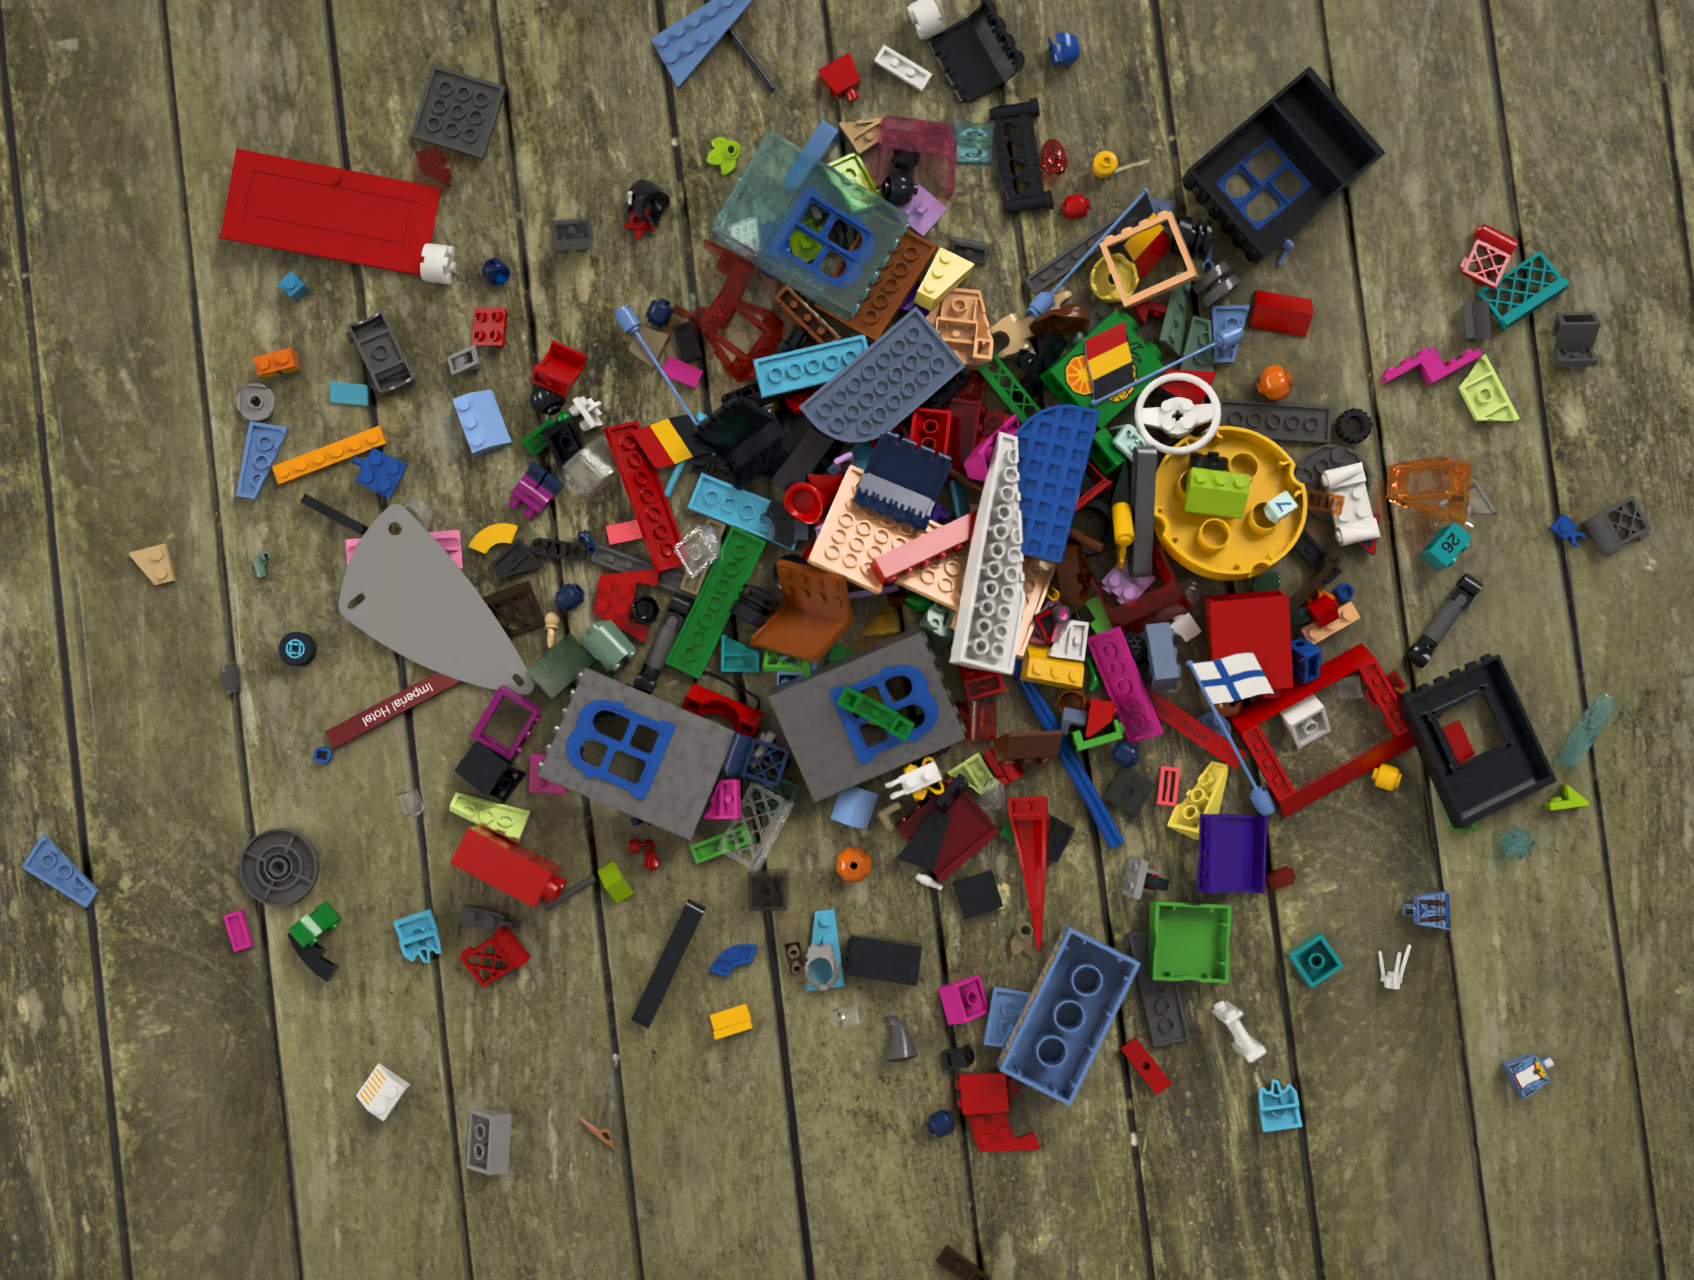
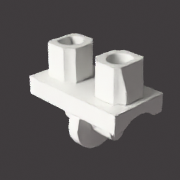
M585 396L573 399L574 404L569 408V411L574 417H578L580 414L583 415L585 419L579 423V426L584 432L603 425L598 417L602 414L599 410L602 406L600 401L594 403L592 398L587 400Z

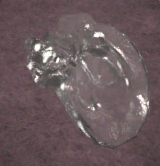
M996 777L989 778L982 788L979 807L984 812L1000 810L1001 806H1004V802H1006L1007 797L1004 786Z

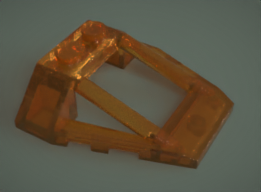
M1433 457L1390 465L1388 467L1386 500L1406 508L1410 506L1421 510V513L1427 516L1428 514L1434 515L1443 522L1465 524L1470 493L1471 463L1468 459ZM1447 469V475H1449L1448 490L1407 493L1408 472ZM1448 498L1445 509L1415 501Z

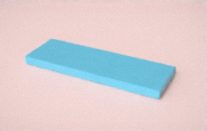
M865 334L754 359L753 365L761 398L826 384L868 348Z
M701 472L688 504V509L727 525H733L747 533L794 551L798 540H794L792 547L789 548L774 540H770V519L765 516V512L771 500L744 489L738 491L733 488V485Z

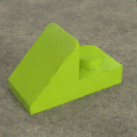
M1561 784L1562 797H1551L1550 801L1544 802L1545 810L1589 806L1588 800L1570 786Z

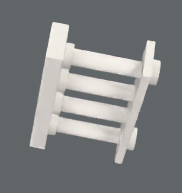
M1223 1000L1213 1006L1214 1009L1211 1010V1013L1224 1022L1235 1037L1231 1045L1238 1054L1248 1062H1252L1267 1053L1263 1045L1249 1036L1238 1019L1243 1015L1240 1009Z

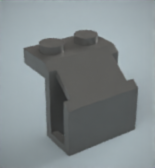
M1596 312L1557 313L1552 336H1556L1553 356L1558 367L1597 365L1598 359L1593 346L1599 331L1600 321Z

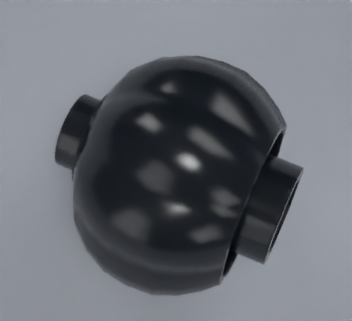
M905 171L892 172L881 184L882 196H885L886 201L893 207L907 205L911 202L913 196L917 195L918 191L917 184H914L912 177Z
M535 384L536 387L532 390L530 396V403L533 409L549 416L560 412L566 397Z

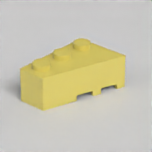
M940 247L916 293L913 303L931 311L953 289L955 290L963 280L971 275L975 264Z

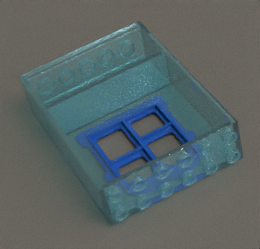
M769 130L710 226L709 238L848 321L849 317L854 318L861 304L858 302H863L871 289L869 284L873 286L881 272L878 269L883 270L891 256L888 252L893 253L900 241L898 236L902 237L910 224L907 220L910 215L779 134ZM810 204H815L830 214L820 232H815L801 223V218ZM836 220H841L860 232L862 245L859 249L855 251L845 250L827 238ZM795 230L802 232L821 244L822 248L813 263L808 264L785 249L787 241ZM829 251L838 254L846 262L847 269L838 278L830 277L819 269Z

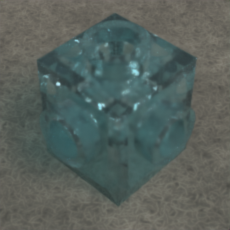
M1514 825L1509 832L1504 834L1500 843L1504 847L1503 851L1511 858L1515 856L1521 860L1529 854L1536 842L1530 834Z

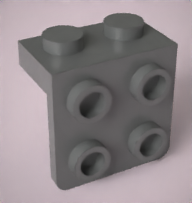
M590 217L552 220L554 235L552 251H557L559 254L575 249L576 252H585L588 250L587 248L591 247L593 234Z

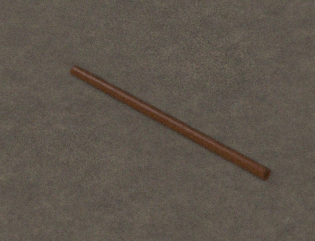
M952 468L950 469L948 478L982 494L984 484L968 478ZM1072 528L1070 529L1068 538L1101 553L1104 544Z

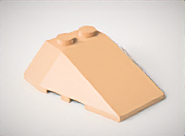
M956 288L930 311L926 319L964 363L965 368H973L992 361L994 341L993 337H991L981 291Z

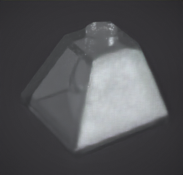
M1478 481L1455 492L1439 503L1450 520L1472 527L1498 514Z
M698 525L673 547L691 579H695L719 558L721 540L712 525Z

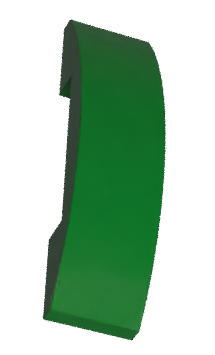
M845 686L836 704L861 715L906 741L915 723L891 708L848 686Z

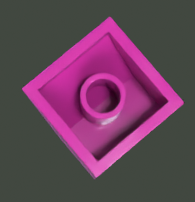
M979 974L938 987L949 1025L966 1023L988 1013L989 1006Z

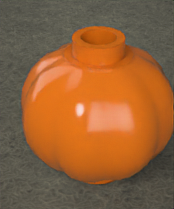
M1278 365L1265 368L1260 374L1259 383H1256L1259 394L1263 393L1272 401L1285 399L1291 392L1289 386L1294 385L1290 371L1285 372L1284 368Z
M847 847L837 856L836 871L846 882H861L870 874L871 857L863 848ZM852 862L858 864L855 869H852L850 866Z

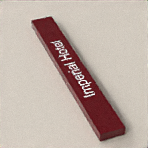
M436 672L325 731L333 748H337L462 681Z

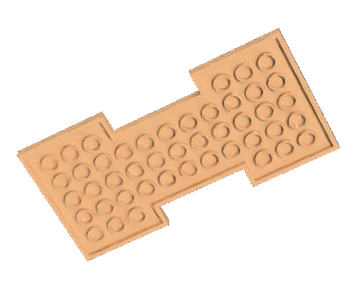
M850 464L807 562L830 573L843 574L847 581L879 595L883 585L880 584L870 567L873 559L943 525L929 519L926 531L916 530L909 524L896 522L892 517L879 515L870 508L860 507L853 500L864 470ZM965 545L957 553L953 551L948 553V556L940 561L937 559L931 561L932 563L923 569L921 567L916 568L915 572L909 576L902 575L894 582L955 610L956 612L950 628L954 630L956 629L970 545ZM1035 557L1031 560L1026 559L1022 561V573H1024L1025 581H1023L1025 603L1015 658L1020 660L1024 655L1035 625L1033 616L1040 612L1055 572L1056 563L1053 561Z

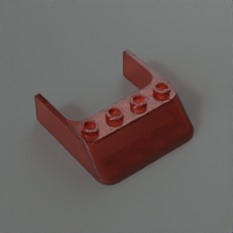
M1160 541L1157 542V549L1170 574L1169 582L1160 588L1122 605L1112 607L1109 605L1094 572L1089 573V579L1110 622L1115 628L1120 626L1123 634L1130 631H1136L1138 634L1144 631L1146 624L1165 622L1185 613L1189 608V600Z

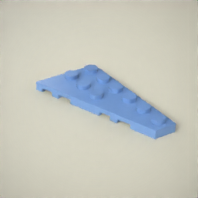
M712 0L651 38L679 89L684 85L685 80L695 72L696 67L707 58L723 39L724 34L735 25L734 23L741 14H744L755 0Z

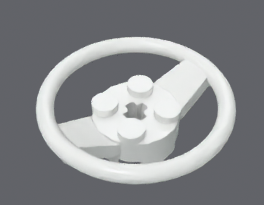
M1170 373L1156 378L1143 389L1135 406V424L1145 442L1150 446H1155L1157 451L1171 455L1188 454L1202 448L1213 438L1220 424L1221 406L1215 391L1201 378L1187 373ZM1170 381L1193 383L1203 389L1211 400L1210 404L1193 405L1190 399L1175 397L1165 400L1161 407L1143 408L1148 395L1158 386ZM1175 415L1182 416L1180 418V421H1175V418L1173 417H1175ZM1212 421L1209 430L1200 440L1184 447L1163 445L1153 439L1145 426L1161 429L1169 437L1180 439L1187 437L1196 426Z

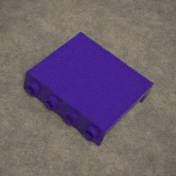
M1200 813L1197 892H1255L1265 894L1267 816Z

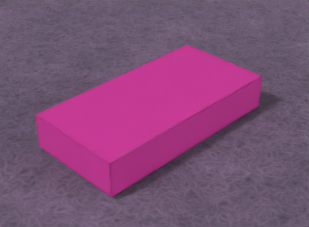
M668 356L663 367L667 377L694 389L697 388L704 371L671 356Z
M244 910L224 915V922L234 953L253 947L254 943Z

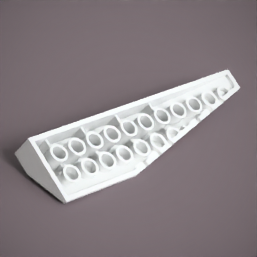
M999 432L973 531L950 663L1012 675L1025 603V591H1023V581H1025L1024 573H1022V561H1024L1023 553L1020 551L1023 537L1021 510H1019L1021 496L1020 492H1018L1020 475L1017 472L1019 454L1018 437Z

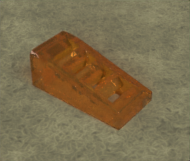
M1305 488L1307 493V509L1341 515L1345 496ZM1310 494H1314L1312 505L1308 504ZM1318 495L1322 496L1320 506H1316ZM1326 497H1330L1328 507L1325 508ZM1334 498L1338 499L1335 510L1332 509Z

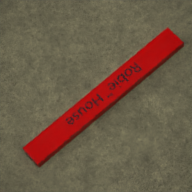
M1145 685L1157 717L1234 769H1237L1240 761L1228 740L1157 692L1150 691V688ZM1237 747L1242 759H1244L1247 753Z

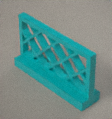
M1540 250L1502 275L1495 290L1486 286L1478 291L1477 295L1482 301L1489 302L1491 313L1499 321L1500 324L1498 326L1504 331L1564 292L1570 285V282L1566 277L1562 278ZM1538 257L1543 262V269L1532 267L1533 261ZM1517 271H1528L1527 279L1516 278ZM1531 271L1542 273L1541 281L1530 280ZM1545 274L1553 275L1556 281L1553 283L1544 282ZM1502 281H1513L1512 288H1501ZM1515 283H1526L1525 292L1514 290ZM1529 284L1540 285L1539 292L1536 294L1529 293ZM1488 290L1497 291L1496 300L1488 299L1484 293ZM1500 292L1511 294L1510 301H1499ZM1513 295L1524 296L1523 303H1512ZM1498 305L1509 306L1508 313L1501 316L1497 311Z

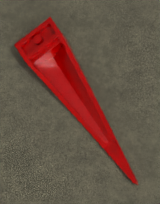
M1047 796L1008 797L1009 819L1025 882L1037 950L1040 951L1042 948L1049 832Z

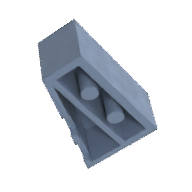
M1169 622L1146 624L1143 631L1150 665L1148 673H1151L1153 682L1150 685V691L1173 689L1179 676H1181L1180 665L1176 663V658L1178 657L1177 647L1173 646L1172 641L1174 640V630L1170 628Z

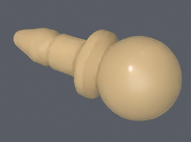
M554 612L548 613L544 619L545 629L548 630V648H552L554 644L555 631L558 630L557 625L560 622L558 614Z

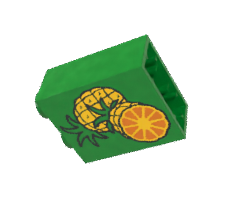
M1116 310L1103 317L1039 376L1062 404L1100 410L1096 431L1101 430L1161 373L1098 403L1094 407L1091 405L1093 387L1085 357V340L1125 322L1126 339L1133 361L1134 381L1164 367L1160 362L1163 359L1161 351L1151 342L1144 344L1135 333L1138 330V326L1134 319L1127 313L1119 314Z

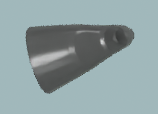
M893 1015L884 1017V1020L889 1022L892 1028L891 1043L886 1061L900 1062L918 1056L911 1034L902 1020Z

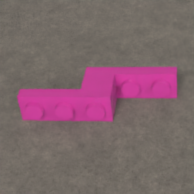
M1426 347L1416 353L1418 355L1416 358L1411 359V357H1408L1401 361L1400 367L1395 369L1392 366L1383 371L1385 375L1380 380L1384 385L1412 368L1417 367L1427 386L1483 354L1479 348L1475 351L1469 349L1461 354V359L1456 361L1453 358L1443 363L1435 347L1430 350Z

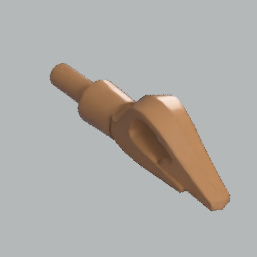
M583 1117L578 1119L587 1127L589 1132L595 1134L603 1142L611 1146L613 1150L615 1149L611 1132L608 1129H598L596 1125L590 1124ZM604 1132H607V1134L609 1135V1139L605 1138V1136L603 1135Z

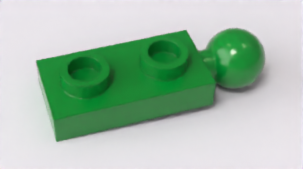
M563 411L557 415L555 422L548 418L524 437L521 443L534 457L548 445L543 434V427L571 417V415Z

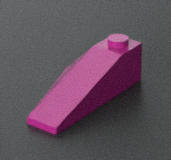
M1014 414L966 458L964 469H966L968 478L981 481L986 480L998 434L1003 432L1014 436L1020 428L1018 415Z

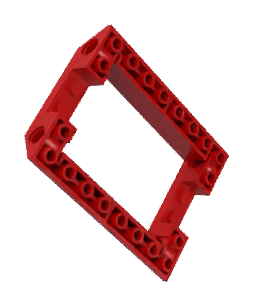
M1362 643L1320 666L1319 678L1303 684L1297 678L1293 680V688L1282 689L1283 696L1278 698H1260L1242 708L1238 715L1228 717L1244 748L1250 751L1267 782L1265 785L1283 818L1416 746L1396 703V700H1398L1396 693L1377 659ZM1357 670L1359 680L1363 686L1369 688L1385 717L1382 721L1393 736L1294 790L1258 724Z

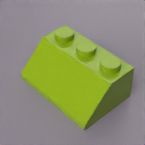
M1192 467L1187 475L1184 512L1243 519L1249 495L1250 475Z

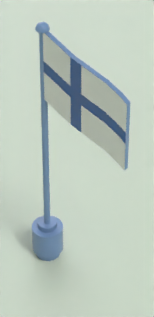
M1245 652L1213 661L1194 663L1192 660L1187 661L1186 665L1190 667L1253 786L1249 797L1257 812L1261 813L1262 816L1271 814L1276 809L1274 807V800L1267 787L1256 785L1214 706L1217 703L1234 702L1258 694L1274 693L1255 655L1252 652Z

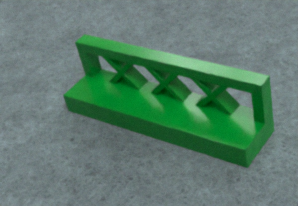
M996 354L992 356V361L982 364L977 368L1012 412L1018 415V419L1022 424L1028 419V416L1025 414V406H1033L1037 412L1041 411L1039 406ZM994 360L1000 365L999 373H992L987 367ZM1001 376L1010 377L1012 380L1011 388H1004L1002 386ZM1013 391H1021L1023 393V403L1015 402Z

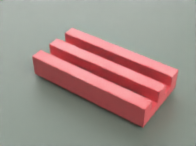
M1160 766L1156 804L1176 807L1181 768ZM1166 770L1168 772L1166 780L1165 798L1164 801H1162L1164 775ZM1172 771H1175L1172 802H1169Z

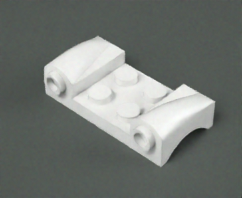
M1362 462L1326 470L1321 473V483L1325 488L1336 531L1335 539L1339 543V547L1381 537L1377 520L1373 517L1365 485L1366 477Z

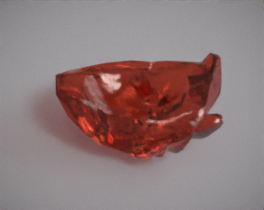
M1048 139L1041 149L1040 165L1048 177L1050 173L1057 176L1064 174L1068 167V157L1065 149L1056 139Z
M971 369L969 372L973 374L972 379L958 393L960 399L979 401L983 397L984 379L979 370Z

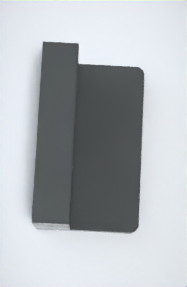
M1463 301L1467 341L1491 339L1489 302Z

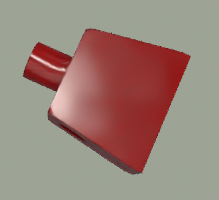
M850 53L843 55L818 70L819 79L837 99L846 96L848 101L852 103L859 98L855 89L860 87V78Z

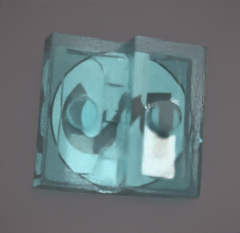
M956 122L954 163L991 165L994 124Z

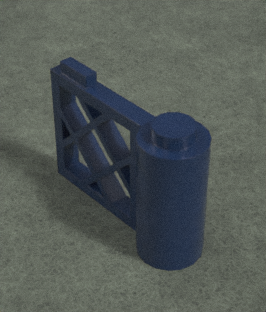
M734 732L722 769L726 771V775L735 778L737 774L761 781L763 782L762 786L773 789L774 786H779L790 749ZM756 743L763 745L766 753L759 757H756L753 751ZM777 750L785 752L783 759L775 763L771 753ZM768 755L773 765L762 769L758 760ZM756 761L761 771L755 774L747 773L748 765ZM774 767L777 772L776 780L767 779L764 772Z

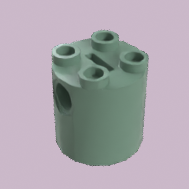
M935 602L922 617L917 626L920 631L923 629L930 643L926 645L927 648L931 647L932 650L938 651L945 649L952 643L955 630L950 628V625L955 615V610Z
M612 620L597 621L586 630L582 645L605 669L607 674L615 675L621 669L622 663L625 661L629 663L636 657V647L633 646Z

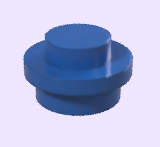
M1340 583L1335 588V596L1339 601H1349L1354 596V588L1349 583Z

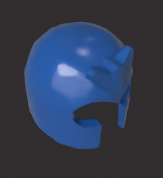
M1056 33V41L1059 45L1053 44L1051 38L1048 37L1052 66H1070L1078 60L1080 46L1077 36L1069 33Z

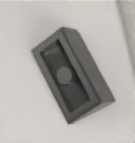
M953 236L950 252L972 263L986 265L990 243Z

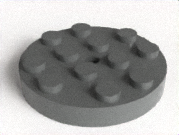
M288 828L270 829L256 835L246 845L240 859V877L248 893L259 902L271 906L289 905L304 898L316 884L320 870L318 853L312 842L300 832ZM279 863H282L284 865L283 870L278 869L277 866Z

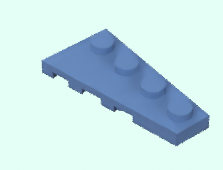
M250 421L236 496L254 500L258 499L290 428Z
M42 834L22 868L82 906L89 908L99 890L46 834Z

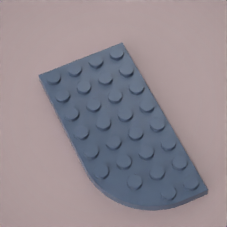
M915 307L798 408L819 431L833 439L849 443L874 440L879 438L880 434L884 435L886 430L890 431L961 371L965 365L920 310Z

